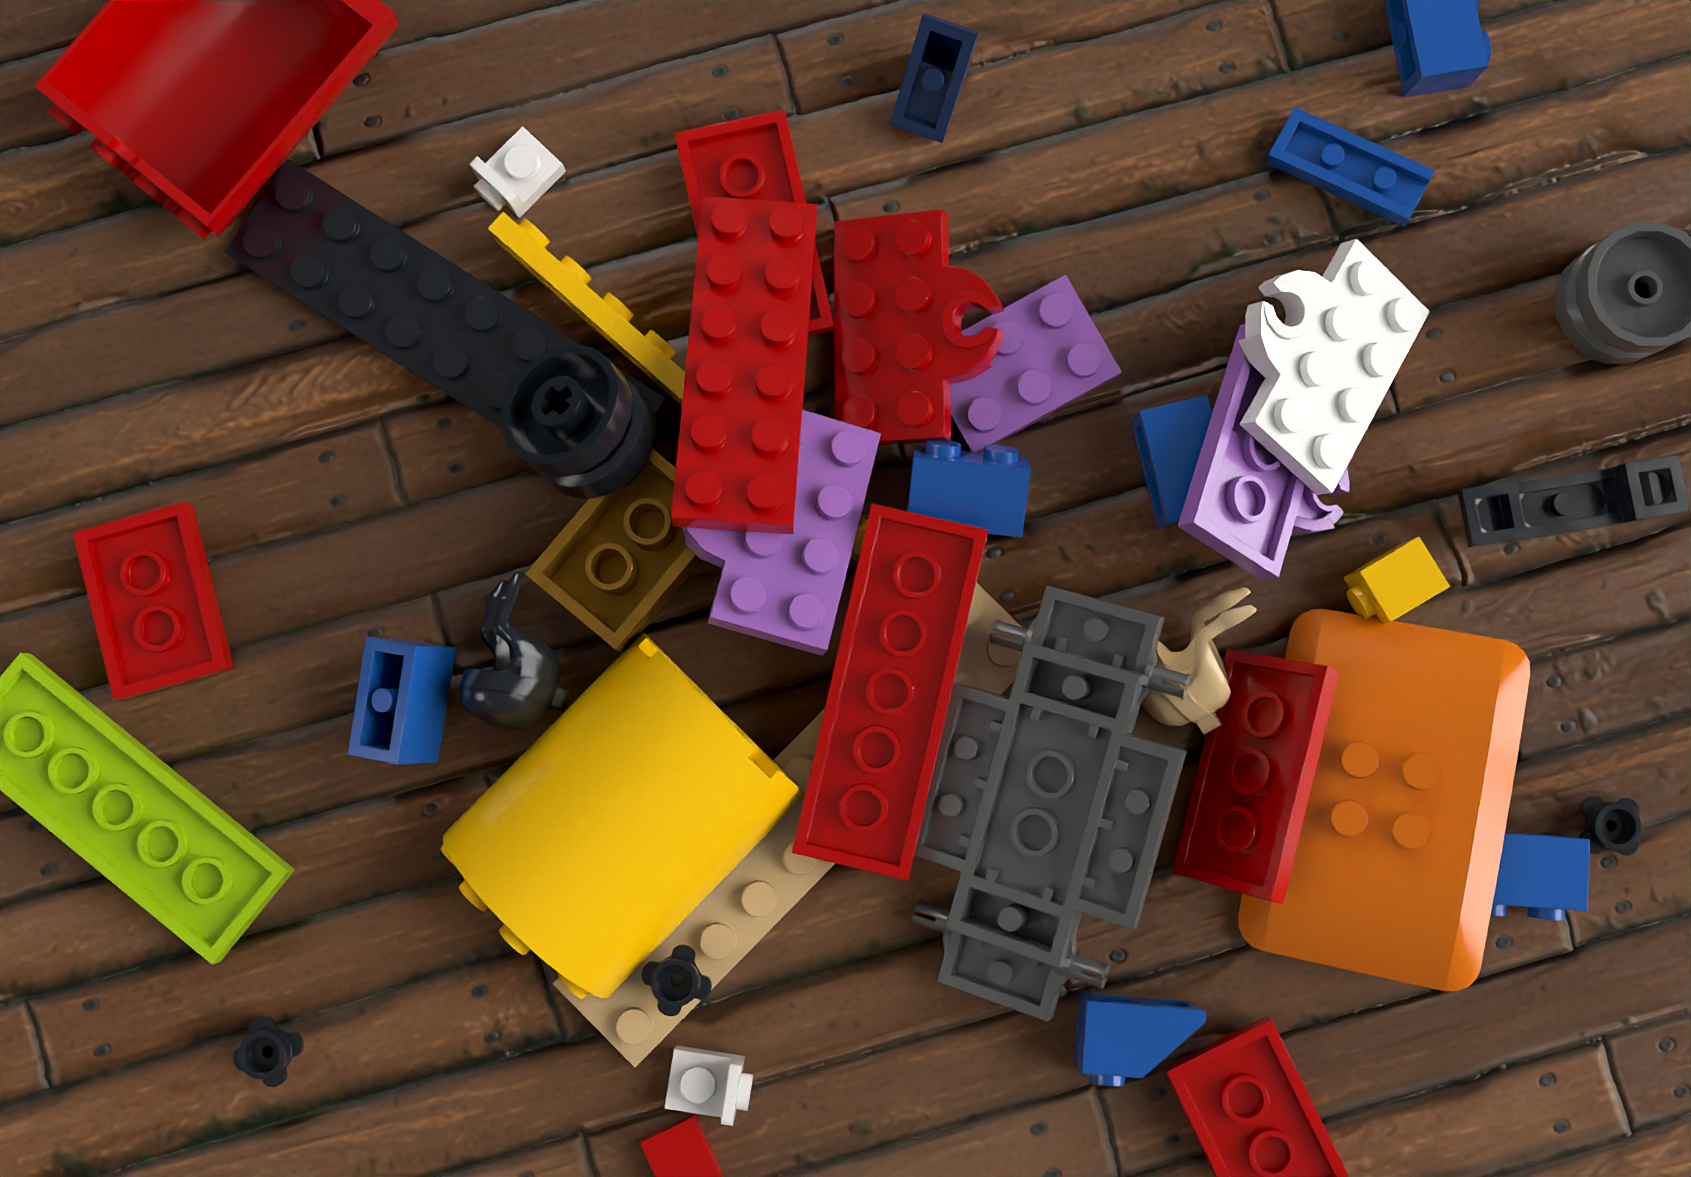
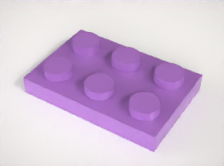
M1066 275L1005 307L1004 312L991 315L962 331L964 336H973L980 333L986 327L1001 330L1004 333L1000 348L990 362L991 368L974 379L950 384L951 422L966 449L970 452L981 453L984 451L985 446L995 445L1119 377L1122 371Z

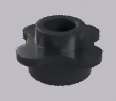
M1590 796L1582 802L1580 811L1585 816V832L1580 838L1590 839V853L1598 854L1603 849L1616 850L1619 854L1628 856L1637 851L1640 844L1639 838L1642 833V822L1639 817V806L1634 800L1620 798L1617 802H1604L1598 796ZM1609 820L1614 823L1612 831H1608L1605 827L1606 822Z
M688 945L676 946L671 956L660 962L650 961L642 970V981L644 984L651 986L652 993L658 1000V1010L666 1016H676L680 1013L682 1006L688 1004L693 999H705L712 989L711 979L701 974L695 963L696 952ZM673 975H680L682 977L681 985L675 986L672 984L671 978Z
M261 1016L251 1022V1034L243 1040L240 1048L235 1050L233 1062L238 1070L244 1071L250 1077L262 1079L263 1083L268 1087H277L286 1081L288 1076L286 1069L292 1058L302 1053L304 1041L299 1033H286L275 1026V1022L271 1017ZM266 1046L273 1048L274 1052L271 1057H267L264 1054Z

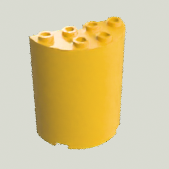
M642 633L443 834V845L440 849L465 879L459 885L462 894L479 910L485 912L489 908L504 923L499 932L513 949L524 956L532 950L558 972L561 982L578 998L584 999L590 993L596 997L608 999L805 796V792L646 634Z

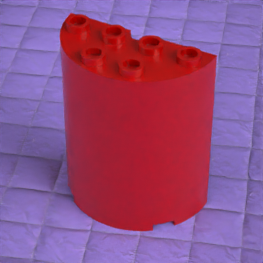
M109 0L34 87L54 102L47 113L76 136L84 128L91 132L96 139L90 144V148L205 240L212 231L218 236L223 233L399 28V21L393 10L380 0Z

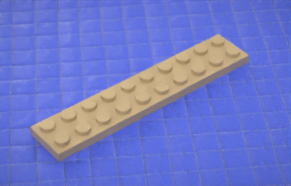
M976 583L954 683H962L1001 695L1015 680L1022 652L991 644L989 640L990 633L1013 638L1010 634L992 630V626L997 619L1019 627L1022 626L978 583ZM825 708L773 760L805 793ZM804 797L608 999L599 998L590 993L584 999H580L568 990L559 978L553 983L634 1067L701 1001L693 999L688 1004L682 1006L680 1013L676 1016L662 1014L658 1010V1000L653 995L651 986L644 984L641 974L644 966L650 961L660 962L671 956L673 949L678 945H688L695 950V963L701 974L711 979L713 989L835 864L792 853ZM673 975L671 978L672 984L675 986L681 985L682 977L680 975Z

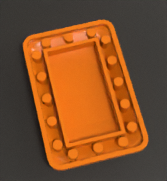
M1312 609L1302 613L1294 621L1290 630L1285 659L1326 665L1340 672L1284 903L1279 904L1242 893L1238 915L1240 932L1252 947L1269 953L1441 991L1457 992L1468 988L1477 979L1482 964L1518 757L1530 679V662L1525 652L1518 645L1503 639L1398 621L1383 624L1379 618L1370 617L1366 620L1362 615L1327 609Z

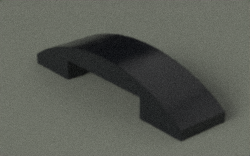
M1679 455L1624 463L1605 469L1517 482V480L1457 491L1468 548L1542 538L1690 511Z

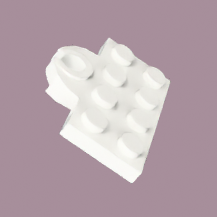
M1358 239L1340 244L1323 276L1316 272L1295 270L1263 282L1258 288L1264 296L1275 297L1280 300L1286 313L1285 322L1283 324L1277 318L1274 307L1269 303L1261 301L1250 304L1245 315V339L1238 340L1248 362L1265 377L1240 425L1316 495L1333 493L1430 312Z

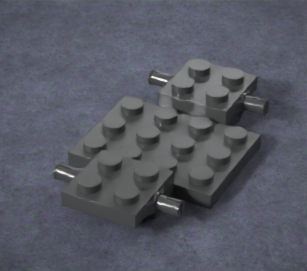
M1046 585L1039 614L1028 629L1005 623L998 619L992 626V630L1010 634L1013 638L990 633L989 640L991 644L1022 652L1010 698L962 683H953L914 856L961 871L951 910L920 899L914 909L918 913L913 914L912 917L913 923H918L944 933L945 954L937 982L1047 1022L1054 1016L1061 988L1069 977L1096 986L1101 990L1104 988L1110 965L1076 954V934L1082 913L1132 930L1138 927L1187 751L1129 734L1133 733L1141 702L1150 689L1179 697L1182 700L1185 699L1188 692L1187 688L1166 683V680L1190 685L1191 674H1183L1157 666L1156 648L1164 617Z

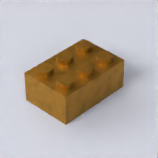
M654 449L651 450L646 464L629 483L609 495L588 499L525 573L610 646L622 653L638 638L702 562L685 544L686 539L682 527L672 526L671 511L676 468Z

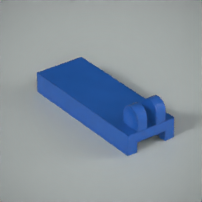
M1294 107L1273 145L1266 163L1403 227L1406 226L1435 172V170L1296 107Z

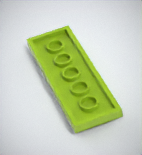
M20 652L0 676V790L213 965L221 962L295 869L32 654Z

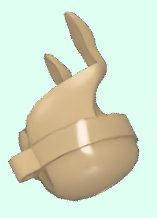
M1241 587L1225 591L1215 597L1210 604L1198 610L1192 618L1190 643L1183 651L1171 652L1158 641L1156 648L1157 666L1183 674H1191L1190 685H1183L1166 680V683L1188 689L1184 700L1150 689L1141 704L1155 720L1167 726H1182L1194 722L1197 723L1204 734L1221 726L1215 711L1226 704L1231 691L1228 686L1227 674L1222 659L1212 638L1239 624L1257 611L1252 605L1229 609L1251 593L1248 588ZM1221 613L1216 620L1205 626V621Z

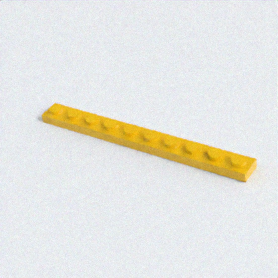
M502 212L488 227L498 245L682 406L685 372L671 360L676 354L674 349L653 330H650L644 336L633 327L629 321L634 315L614 295L608 292L602 299L591 290L587 284L592 278L572 258L566 255L559 261L549 253L545 247L550 241L530 221L524 218L517 224ZM865 518L858 524L851 556L857 562L859 561L868 522Z

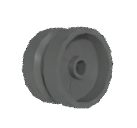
M1635 222L1613 231L1597 244L1580 253L1563 270L1554 292L1555 317L1564 337L1582 355L1604 364H1631L1688 338L1691 335V237L1686 232L1662 222Z

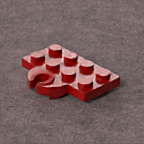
M942 209L834 221L835 420L881 433L878 446L924 443L927 440L951 441L950 384L974 379L991 368L990 362L1003 341L1004 333L998 328L986 327L980 333L973 336H964L961 331V321L968 311L974 308H982L994 315L1004 312L998 296L983 278L965 268L949 266V215Z

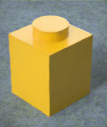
M1420 537L1400 543L1343 577L1350 588L1346 594L1354 611L1358 615H1362L1366 620L1370 617L1379 618L1383 624L1392 622L1450 587Z

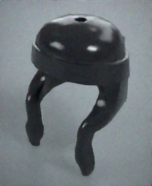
M515 572L509 581H500L493 591L490 592L486 600V610L480 626V635L494 656V669H465L458 690H460L459 700L461 706L467 713L480 721L503 729L522 730L531 727L542 717L547 707L565 712L571 697L570 692L557 687L561 673L557 654L547 645L508 624L524 572ZM493 626H495V629L499 635L493 632Z

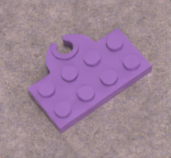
M1242 324L1235 339L1178 527L1263 581L1279 578L1291 535L1297 536L1334 529L1333 524L1340 519L1344 511L1338 505L1327 506L1323 504L1307 485L1240 425L1265 380V377L1248 362L1238 340L1245 339V324ZM1347 467L1333 493H1327L1326 495L1336 496L1349 493L1350 481Z
M803 410L793 534L682 527L686 539L685 544L701 560L722 568L708 624L821 656L826 653L881 433Z

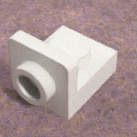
M523 126L486 163L477 156L469 164L479 179L473 186L475 190L495 210L499 211L506 205L518 218L566 172L563 164Z
M676 1045L673 1052L664 1109L721 1117V1124L733 1126L736 1110L748 1111L753 1074L742 1073L745 1056Z

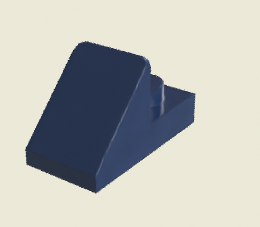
M926 13L922 15L889 125L943 143L962 84L968 76L978 31Z

